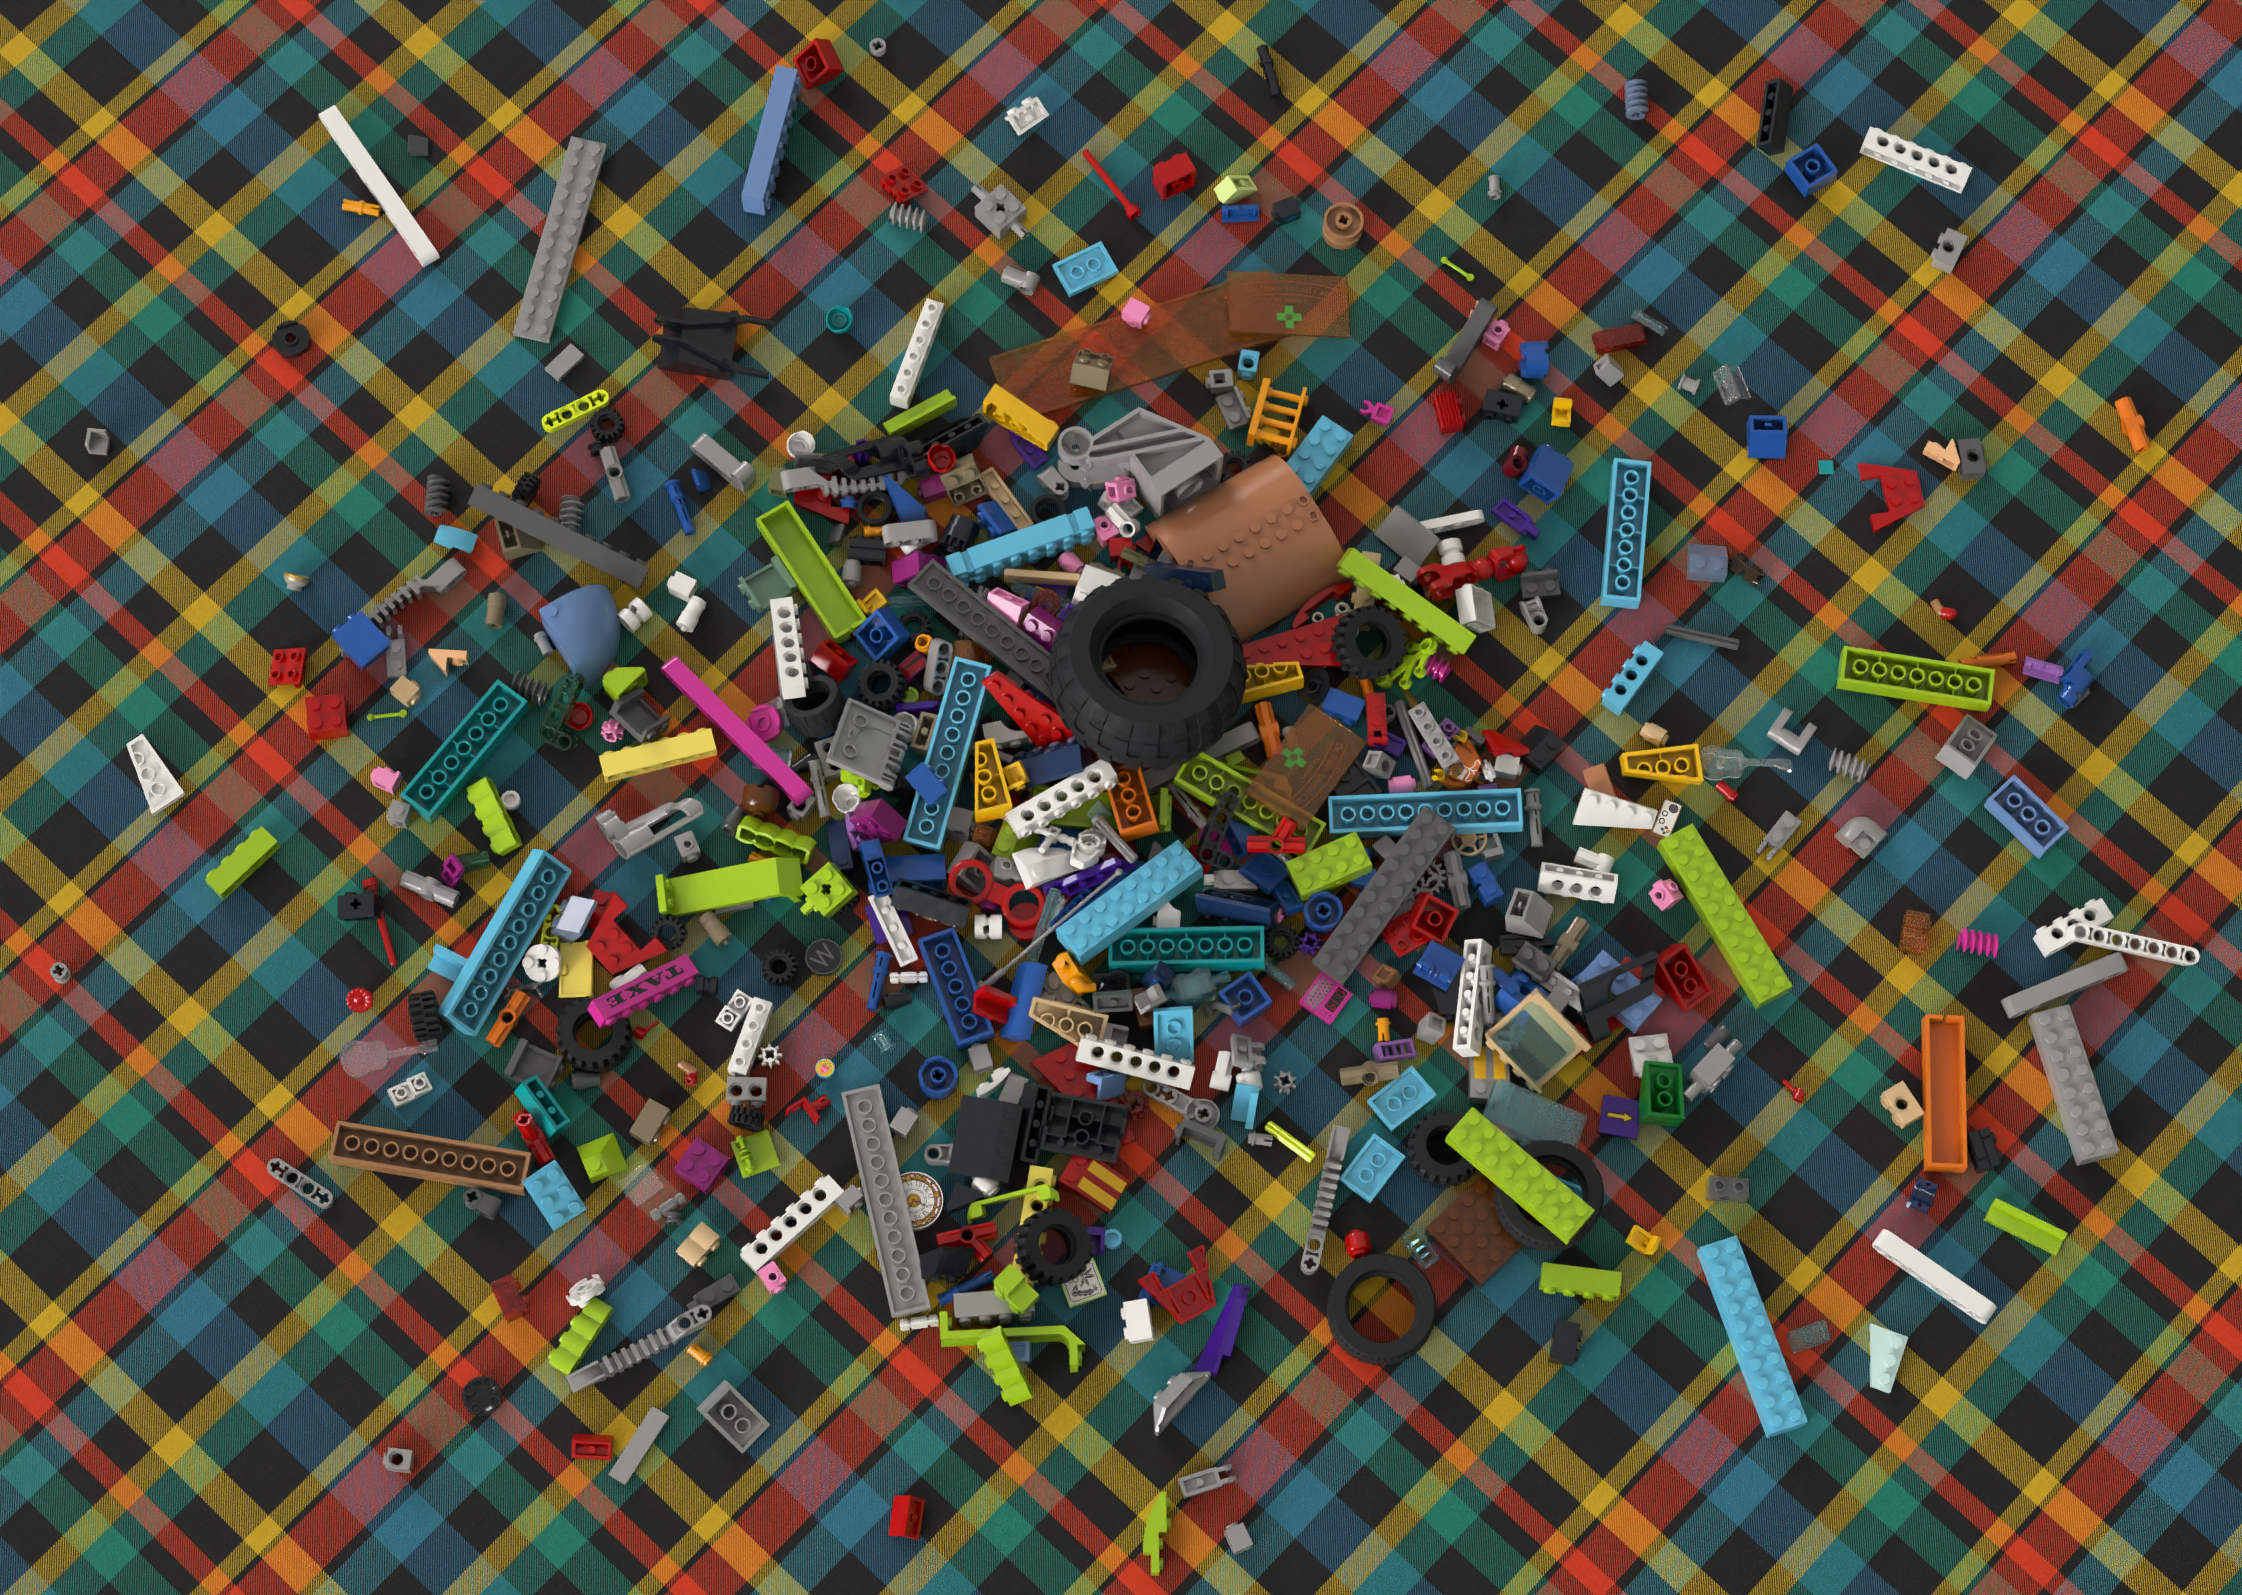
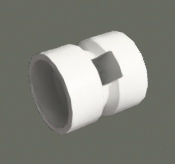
M1459 538L1445 539L1437 544L1439 556L1442 557V565L1466 562L1465 556L1461 553L1463 547Z
M637 597L628 604V609L624 608L617 614L621 624L631 633H634L641 626V622L645 623L653 616L646 604Z
M975 914V939H986L987 937L1002 939V914H991L990 917H987L985 914Z

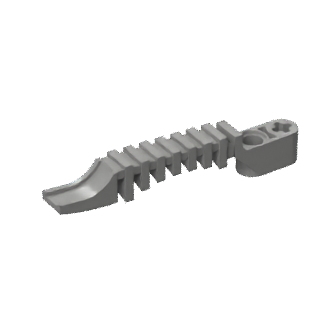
M815 467L791 469L780 473L783 491L786 493L819 488L822 490L823 498L828 497L829 493L834 498L841 494L844 497L847 494L854 496L857 493L864 495L869 491H881L884 493L887 490L882 478L883 475L876 477L877 483H875V478L873 477L867 480L868 484H866L864 479L860 480L857 485L856 481L851 479V482L847 485L845 477L841 478V483L838 485L836 476H831V481H827L816 473ZM904 470L894 473L895 482L900 486L907 480L913 479ZM893 473L886 474L893 479ZM928 474L916 478H926Z
M451 558L426 580L421 579L418 575L413 577L415 582L408 580L404 587L400 586L398 588L399 591L397 593L393 592L389 599L386 597L383 600V604L379 603L376 605L374 611L371 609L367 617L383 629L385 625L381 617L387 622L390 621L391 618L388 611L394 615L398 612L395 607L398 605L403 609L405 607L404 599L411 604L414 602L411 598L412 594L418 600L423 598L421 595L423 592H439L441 595H444L466 576L467 570L455 558ZM340 648L339 651L341 652V656L343 658L348 657L347 654Z
M1333 1124L1325 1158L1326 1161L1323 1166L1324 1171H1322L1319 1190L1316 1196L1317 1200L1314 1205L1315 1209H1313L1312 1213L1313 1218H1311L1301 1261V1271L1306 1275L1315 1274L1319 1267L1326 1230L1329 1224L1328 1220L1331 1215L1330 1211L1333 1206L1332 1202L1335 1198L1334 1193L1337 1189L1339 1173L1342 1168L1341 1164L1343 1163L1351 1128ZM1316 1241L1320 1248L1312 1250L1309 1248V1243ZM1308 1261H1312V1265H1314L1311 1269L1307 1268L1306 1264Z
M699 1305L679 1315L666 1325L665 1328L657 1329L655 1335L651 1333L647 1335V1339L643 1340L642 1338L638 1340V1344L634 1345L632 1343L628 1349H625V1347L620 1349L618 1354H616V1351L611 1353L609 1359L605 1355L602 1357L601 1363L596 1360L568 1375L566 1379L573 1393L575 1394L592 1384L604 1381L608 1377L611 1378L616 1373H621L624 1369L633 1367V1364H638L643 1359H648L651 1355L660 1353V1350L669 1348L671 1344H677L678 1340L709 1325L712 1321V1311L707 1305ZM701 1312H703L704 1315L706 1314L705 1319H703V1317H700ZM682 1321H688L691 1324L686 1329L680 1327Z

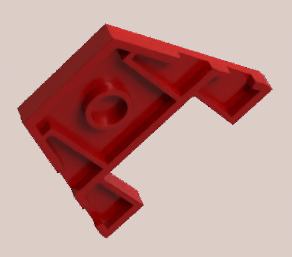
M852 456L847 457L855 463V458L853 459ZM836 469V472H832V474H817L827 481H831V476H834V473H842V471ZM819 488L795 492L794 506L849 526L850 508L831 507L832 495L830 493L828 497L823 498L822 490Z
M1858 463L1857 468L1861 481L1880 479L1888 512L1870 515L1873 533L1925 507L1917 471Z
M618 893L613 896L586 945L612 975L668 950L657 936L641 949L615 921V918L629 906Z
M1204 1245L1186 1253L1196 1272L1168 1288H1163L1155 1271L1137 1280L1180 1324L1216 1306L1212 1281H1210L1208 1273V1261H1206L1204 1253L1206 1252Z

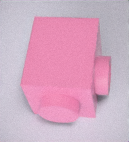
M1131 297L1122 310V319L1129 326L1141 329L1144 324L1147 325L1152 317L1150 315L1151 307Z
M1106 515L1103 517L1099 516L1093 520L1095 524V537L1103 548L1108 546V539L1119 538L1118 529Z
M774 1261L757 1271L758 1277L771 1295L774 1293L779 1294L786 1289L787 1280Z

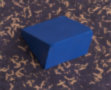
M695 468L692 469V478L697 491L700 493L711 489L707 473Z

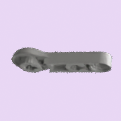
M1147 1079L1144 1082L1143 1092L1148 1098L1182 1114L1186 1119L1212 1129L1218 1123L1220 1112L1217 1105L1211 1100L1191 1098L1166 1084ZM1148 1084H1155L1157 1090L1154 1093H1149L1146 1090ZM1161 1088H1163L1162 1093L1166 1095L1172 1093L1173 1100L1169 1099L1166 1101L1165 1096L1160 1094V1097H1157ZM1204 1111H1207V1115L1209 1116L1203 1117V1119H1201L1200 1114L1198 1113H1203Z

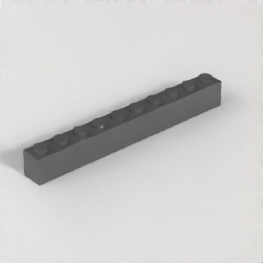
M485 482L482 485L477 483L467 504L640 589L650 569L646 567V562L638 558L634 561L629 558L630 554L622 550L618 553L612 550V545L604 541L600 544L595 541L596 537L588 533L584 536L578 533V528L570 524L568 527L561 525L562 520L551 516L549 519L543 516L544 511L535 507L531 510L526 507L527 503L519 499L515 502L509 499V494L501 490L497 493L492 490L493 486Z

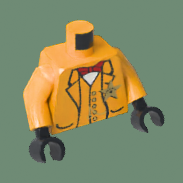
M1068 951L1060 953L1052 963L1062 982L1079 997L1084 993L1095 992L1096 990L1099 992L1107 991L1110 984H1106L1107 979L1104 977L1100 978L1098 984L1092 982L1083 966H1080Z

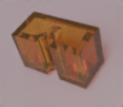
M1907 909L1903 917L1898 951L1921 956L1923 951L1927 950L1929 939H1926V932H1930L1932 921H1929L1930 914Z

